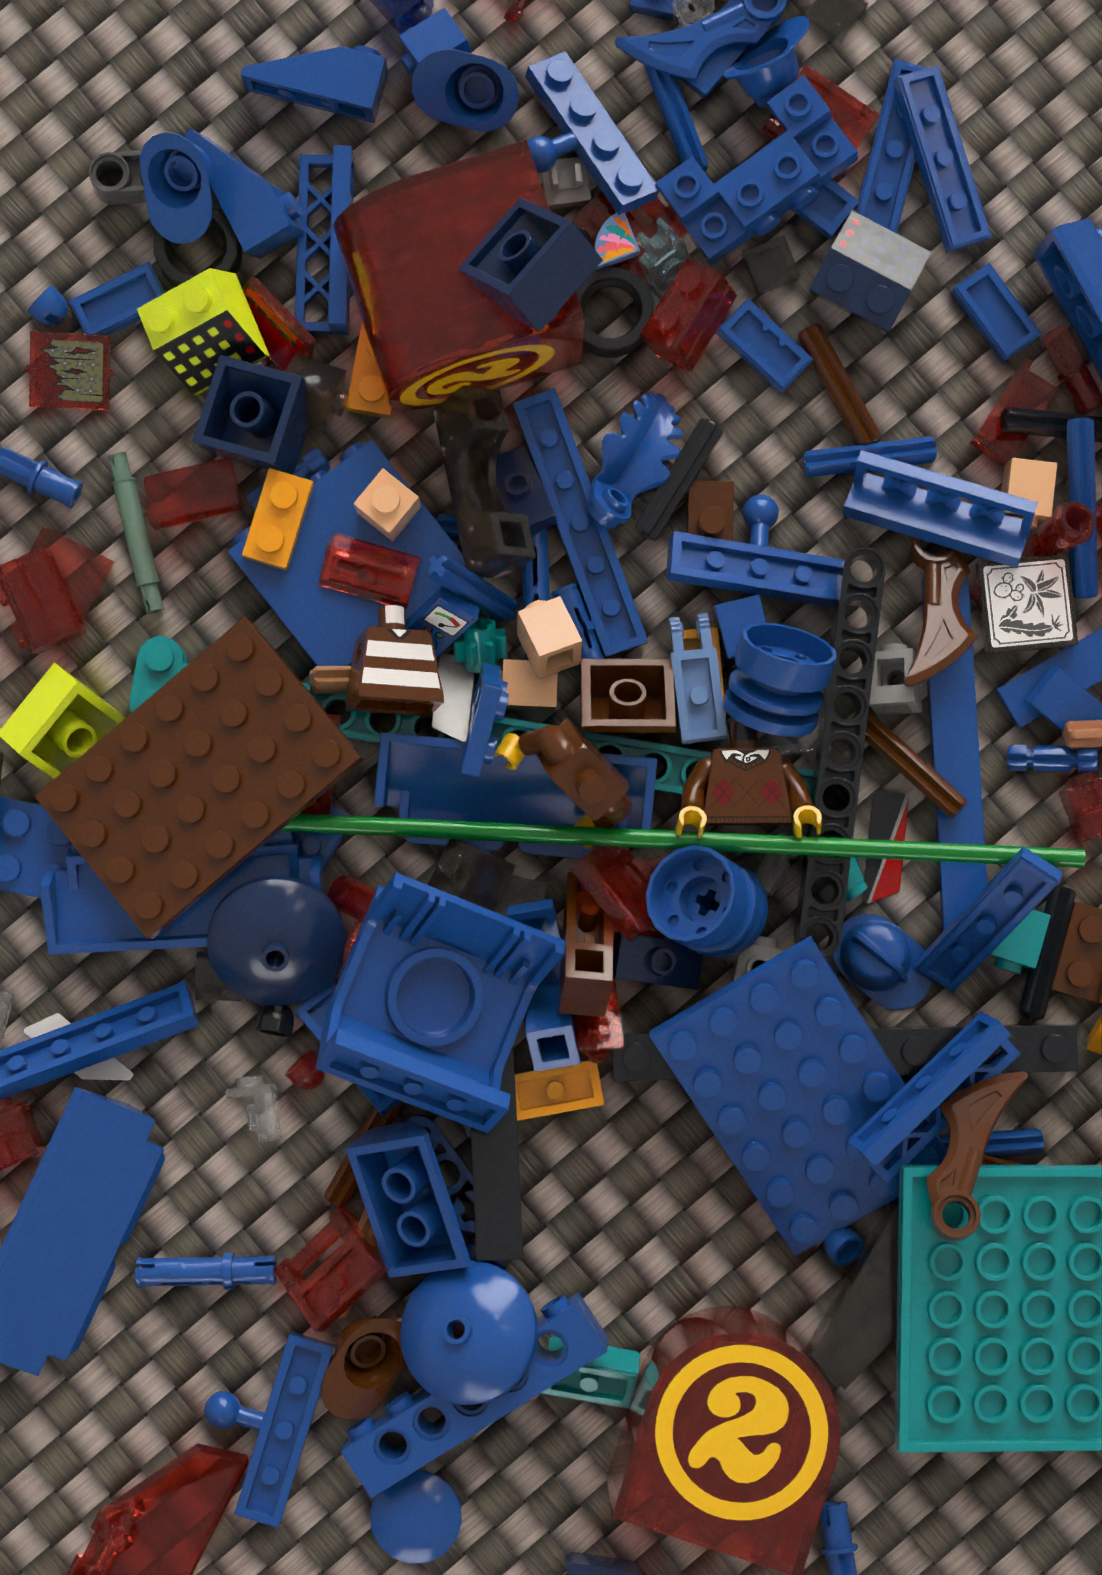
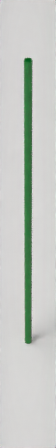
M299 814L280 830L287 832L680 849L697 845L722 852L1005 865L1023 847L804 836L797 838L796 836L703 832L702 838L698 839V832L682 831L680 836L676 834V831L321 814ZM1025 847L1055 867H1085V849Z

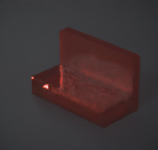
M1027 357L1016 368L970 441L971 445L1003 465H1006L1011 458L1016 456L1028 437L1027 434L1003 432L1000 429V416L1004 408L1017 407L1045 410L1058 389L1029 371L1033 361Z
M223 458L144 478L149 505H145L148 521L156 531L243 511L231 459Z

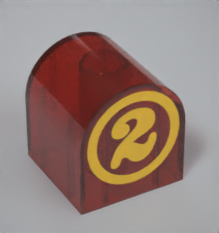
M527 140L390 183L360 198L336 218L333 230L391 407L402 410H416L448 405L582 364L585 318L576 291L560 308L558 315L538 332L512 318L457 269L520 197L549 210Z
M718 1306L696 1311L683 1317L658 1337L648 1351L641 1366L635 1392L627 1410L607 1475L611 1516L613 1518L790 1575L803 1574L837 1462L841 1433L838 1408L828 1383L804 1347L786 1327L773 1318L755 1310L734 1306Z

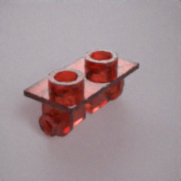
M613 978L605 1017L573 1014L578 1051H584V1054L589 1056V1061L592 1063L606 1061L608 1059L607 1054L611 1050L624 1049L615 978Z

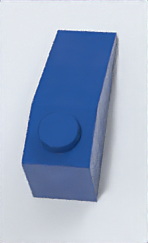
M358 45L351 49L341 46L244 66L241 78L246 91L375 123L388 76L386 57L380 56L381 54L373 48Z
M193 129L184 133L186 139L201 147L209 156L213 165L211 187L245 253L261 259L305 232L299 220V217L303 215L302 210L290 192L285 193L208 137Z

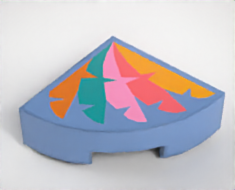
M617 212L605 221L598 232L595 250L603 261L596 267L597 269L612 266L638 256L640 253L625 212L619 216Z

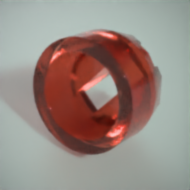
M310 1049L290 1066L285 1076L295 1086L304 1090H311L322 1083L325 1072L316 1069L318 1056Z

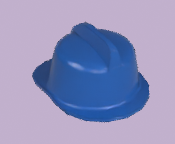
M797 16L774 26L764 34L756 45L753 44L739 61L725 70L723 76L726 79H736L743 91L750 98H753L760 108L767 107V101L791 85L799 77L800 70L796 45L809 30L810 20L806 16Z
M440 49L425 56L417 64L412 75L411 90L416 104L426 115L438 121L475 131L489 132L502 128L509 122L518 107L519 89L515 77L506 66L490 58L455 49Z
M164 132L152 136L144 144L139 158L146 206L151 223L158 233L170 242L187 244L197 241L207 231L212 220L210 187L213 181V165L209 156L201 147L179 134Z
M863 913L850 917L843 923L839 947L832 954L835 965L847 980L874 1002L889 1009L902 1010L909 1008L925 998L932 985L931 978L915 969L918 958L925 951L893 922L877 914Z

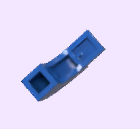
M553 898L508 906V918L562 939L563 933L562 929L559 928ZM561 959L538 985L526 1011V1037L535 1072L580 1064L577 1015L558 1013Z

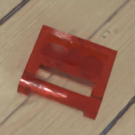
M339 1206L329 1215L330 1222L291 1259L285 1258L274 1269L277 1277L314 1331L324 1332L388 1271L385 1264L358 1228L356 1218L343 1206ZM341 1237L344 1243L304 1281L303 1272Z

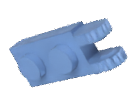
M708 613L697 614L696 632L699 636L701 649L684 651L683 624L680 622L679 617L669 618L672 647L670 659L674 675V692L681 745L727 740L728 734L717 649L712 645Z

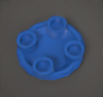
M416 1470L374 1497L370 1509L371 1530L378 1545L392 1558L409 1564L428 1563L444 1555L457 1539L462 1524L460 1498L455 1493L453 1487L439 1475L424 1470Z

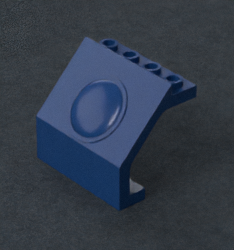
M395 872L385 887L378 885L325 1015L316 1069L489 1133L509 1110L511 1094L500 1090L506 1061L536 988L564 956L565 940Z

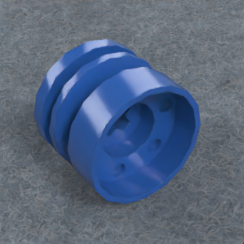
M775 623L748 625L741 633L735 655V663L738 669L730 674L729 688L726 690L723 699L724 710L743 725L764 733L788 737H800L811 734L816 729L819 721L818 711L824 704L823 694L820 691L824 690L830 683L837 659L836 650L827 641L795 627Z
M691 845L673 851L660 861L650 876L646 891L647 913L657 930L702 956L720 960L738 956L751 947L763 931L768 914L766 891L758 877L709 847Z

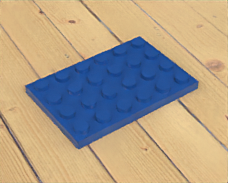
M811 936L649 1031L651 1040L795 1256L823 1241L830 1232L836 1229H844L899 1197V1173L887 1184L884 1183L847 1141L906 1084ZM927 1117L915 1129L924 1128L929 1123ZM937 1135L907 1165H940L947 1154V1149ZM897 1146L880 1162L883 1166L897 1154Z

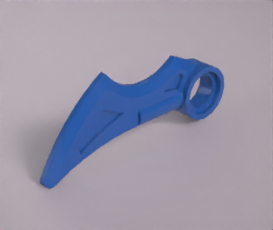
M742 0L706 18L678 29L650 35L617 37L615 45L633 59L652 69L672 76L696 80L702 64L717 49L735 43L756 45L769 27L780 20L784 14L787 0H776L775 8L767 12L756 9L752 4V0Z

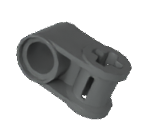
M142 150L106 152L99 154L93 159L89 166V177L95 193L101 201L108 205L146 203L139 159ZM114 171L123 174V178L115 186L110 187L101 184V179L108 172Z

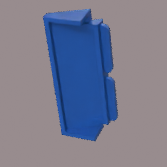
M381 732L374 806L400 807L399 818L574 826L585 814L549 777L536 754L532 756L525 755L516 770H509L505 767L508 761L506 758L493 756L491 765L483 763L479 777L461 773L460 760L465 742L457 739ZM602 753L626 777L629 786L626 794L631 799L633 806L628 817L612 828L651 830L657 759ZM404 837L411 843L483 850H498L504 845V841ZM518 842L519 848L526 854L607 862L616 860L621 851V847L613 846L585 848L583 845Z
M279 831L153 939L145 937L73 844H71L66 854L67 867L48 868L40 884L48 955L206 947L210 919L221 900L239 885L260 877H292L305 881L324 893L322 854L299 855L298 835L293 836L292 832Z
M75 1087L0 1248L1 1364L39 1376L48 1355L67 1361L69 1355L79 1348L114 1273L115 1261L113 1259L119 1246L125 1244L130 1238L165 1161L164 1148L148 1139L156 1120L130 1104Z

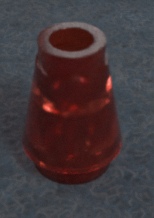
M1066 502L1058 505L1036 538V547L1039 552L1044 556L1054 557L1087 542L1093 534L1095 525L1093 513L1086 505L1080 502Z

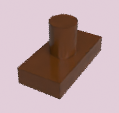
M694 480L688 490V534L733 541L734 481Z

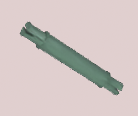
M114 453L108 456L114 479L111 485L116 496L137 582L136 587L141 589L145 613H157L165 610L158 586L161 581L158 577L135 483L136 478L131 476L127 453Z

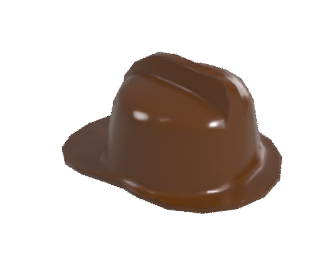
M373 1316L372 1318L356 1320L342 1330L337 1339L336 1354L328 1365L321 1384V1397L324 1405L335 1417L345 1420L360 1419L373 1412L385 1399L393 1384L407 1366L400 1340L401 1322L391 1318Z

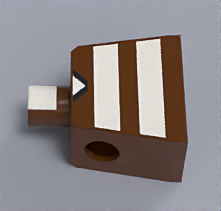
M398 605L380 607L378 609V627H367L356 639L345 703L346 711L430 716L444 703V694L432 636L426 630L406 629V610L404 607Z

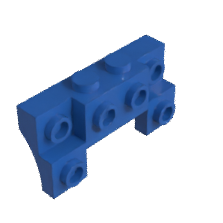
M805 75L767 101L768 109L785 133L713 184L692 156L656 182L660 189L659 192L672 208L695 246L710 266L717 263L755 234L763 236L769 233L780 223L781 215L792 207L801 209L809 204L817 196V189L858 160V151L831 117V110Z

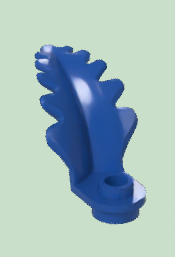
M649 392L648 395H642V403L639 400H635L633 403L635 418L628 413H622L620 416L622 435L609 432L602 440V467L591 482V501L588 503L587 509L598 523L607 528L615 529L618 524H625L631 517L632 501L638 494L666 484L670 479L671 473L662 461L676 459L680 456V449L668 440L683 436V431L673 426L679 424L681 420L678 415L673 413L675 408L667 402L666 397L662 394Z

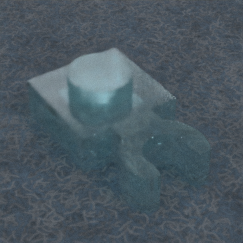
M661 217L656 220L658 231L652 238L648 239L642 232L638 233L636 237L637 243L646 251L638 260L649 286L658 295L672 285L679 283L686 274L694 269L684 241Z

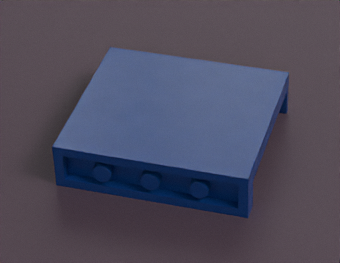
M372 439L365 445L357 442L349 447L339 457L342 463L329 473L321 470L308 479L313 481L315 485L288 571L243 558L242 552L251 526L245 528L233 538L232 543L234 546L227 551L317 666H351L356 639L367 627H378V609L380 607L388 605L402 606L406 610V620L442 586L427 574V569L431 565L429 559L432 556L437 555L441 557L447 555L474 573L472 565L421 501L419 511L393 542L357 514L353 503L382 468L411 490ZM335 538L419 562L408 600L403 601L324 578Z

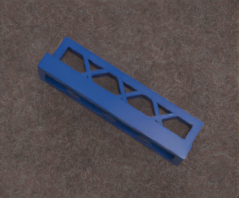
M333 145V155L300 154L298 204L303 215L299 217V220L305 232L297 236L295 334L349 335L355 163L352 146ZM310 167L333 168L332 186L322 195L309 183ZM309 193L316 199L310 206ZM331 197H332V205H330V204L327 202ZM322 206L331 215V229L319 239L308 228V218ZM309 237L315 244L307 251V240ZM329 241H330V250H329V249L327 248V246H326V244H327ZM321 250L330 259L329 274L317 283L307 272V262ZM306 280L313 287V289L307 294ZM328 285L329 294L324 290ZM320 294L328 302V322H305V306Z
M861 450L856 463L854 481L844 505L843 516L1018 568L1038 502ZM867 469L882 473L887 478L867 473ZM914 484L926 486L930 491L917 488ZM958 497L972 500L974 504L961 501ZM1003 510L1020 514L1024 517L1021 519L1005 514Z
M980 1012L847 1141L848 1144L874 1173L887 1184L899 1173V1165H907L948 1125L939 1105L950 1097L948 1096L963 1081L965 1089L980 1081L996 1077L1021 1054L1008 1040L1011 1036L1010 1032L1000 1021ZM998 1047L1003 1050L989 1064H982ZM931 1113L930 1122L922 1129H915ZM897 1146V1154L883 1166L880 1162Z

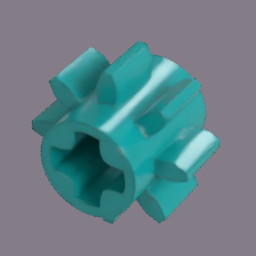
M478 617L453 642L455 662L464 661V668L472 673H480L483 662L498 666V658L508 657L505 629H496L495 621L490 618Z

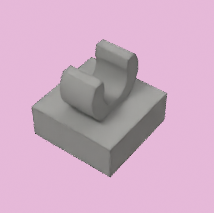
M579 157L558 159L549 171L542 173L547 210L591 205L588 172Z

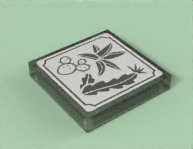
M1068 554L1022 558L1018 568L994 561L981 562L975 565L985 655L1078 645Z

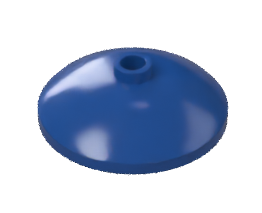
M471 1260V1264L466 1268L432 1272L424 1278L415 1288L406 1304L400 1330L403 1356L407 1367L416 1381L435 1397L446 1402L462 1405L486 1403L510 1391L527 1372L535 1354L538 1338L535 1309L521 1283L510 1273L498 1266ZM461 1321L464 1324L465 1332L461 1338L456 1339L453 1335V1327L457 1322Z

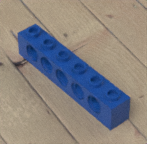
M578 1292L568 1299L564 1294L560 1295L542 1307L541 1312L543 1315L537 1318L538 1338L532 1362L522 1379L501 1397L482 1404L462 1405L441 1400L425 1389L412 1397L409 1392H405L388 1403L385 1407L387 1412L380 1417L372 1420L370 1416H367L352 1425L347 1430L348 1437L340 1452L369 1496L373 1498L606 1353L609 1338L580 1293ZM545 1334H554L561 1339L563 1346L558 1350L550 1351L543 1348L538 1339ZM429 1407L437 1408L442 1411L446 1420L440 1423H432L424 1417L422 1410ZM387 1432L400 1433L405 1438L407 1444L402 1447H394L386 1441L384 1434Z

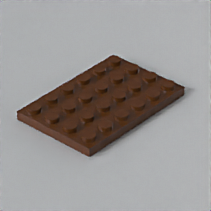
M244 616L36 794L35 797L145 937L153 939L363 761L364 758L254 623Z

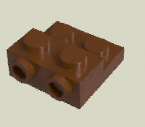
M1074 902L1052 991L1102 1005V909Z

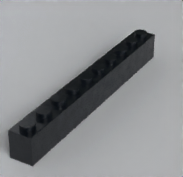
M1066 1023L1004 1025L1011 1034L1008 1040L1021 1054L1001 1073L1078 1071L1077 1025ZM966 1026L872 1027L870 1029L899 1075H916ZM650 1032L611 1033L613 1081L678 1080L651 1040ZM998 1047L982 1064H989L1003 1050Z

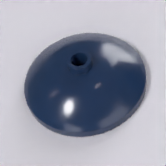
M260 877L245 882L230 891L216 907L210 919L207 933L208 957L218 978L238 996L253 1003L266 1006L294 1005L321 993L339 973L346 953L345 925L335 904L317 887L292 877ZM276 950L280 951L284 956L281 959L274 960L267 954Z

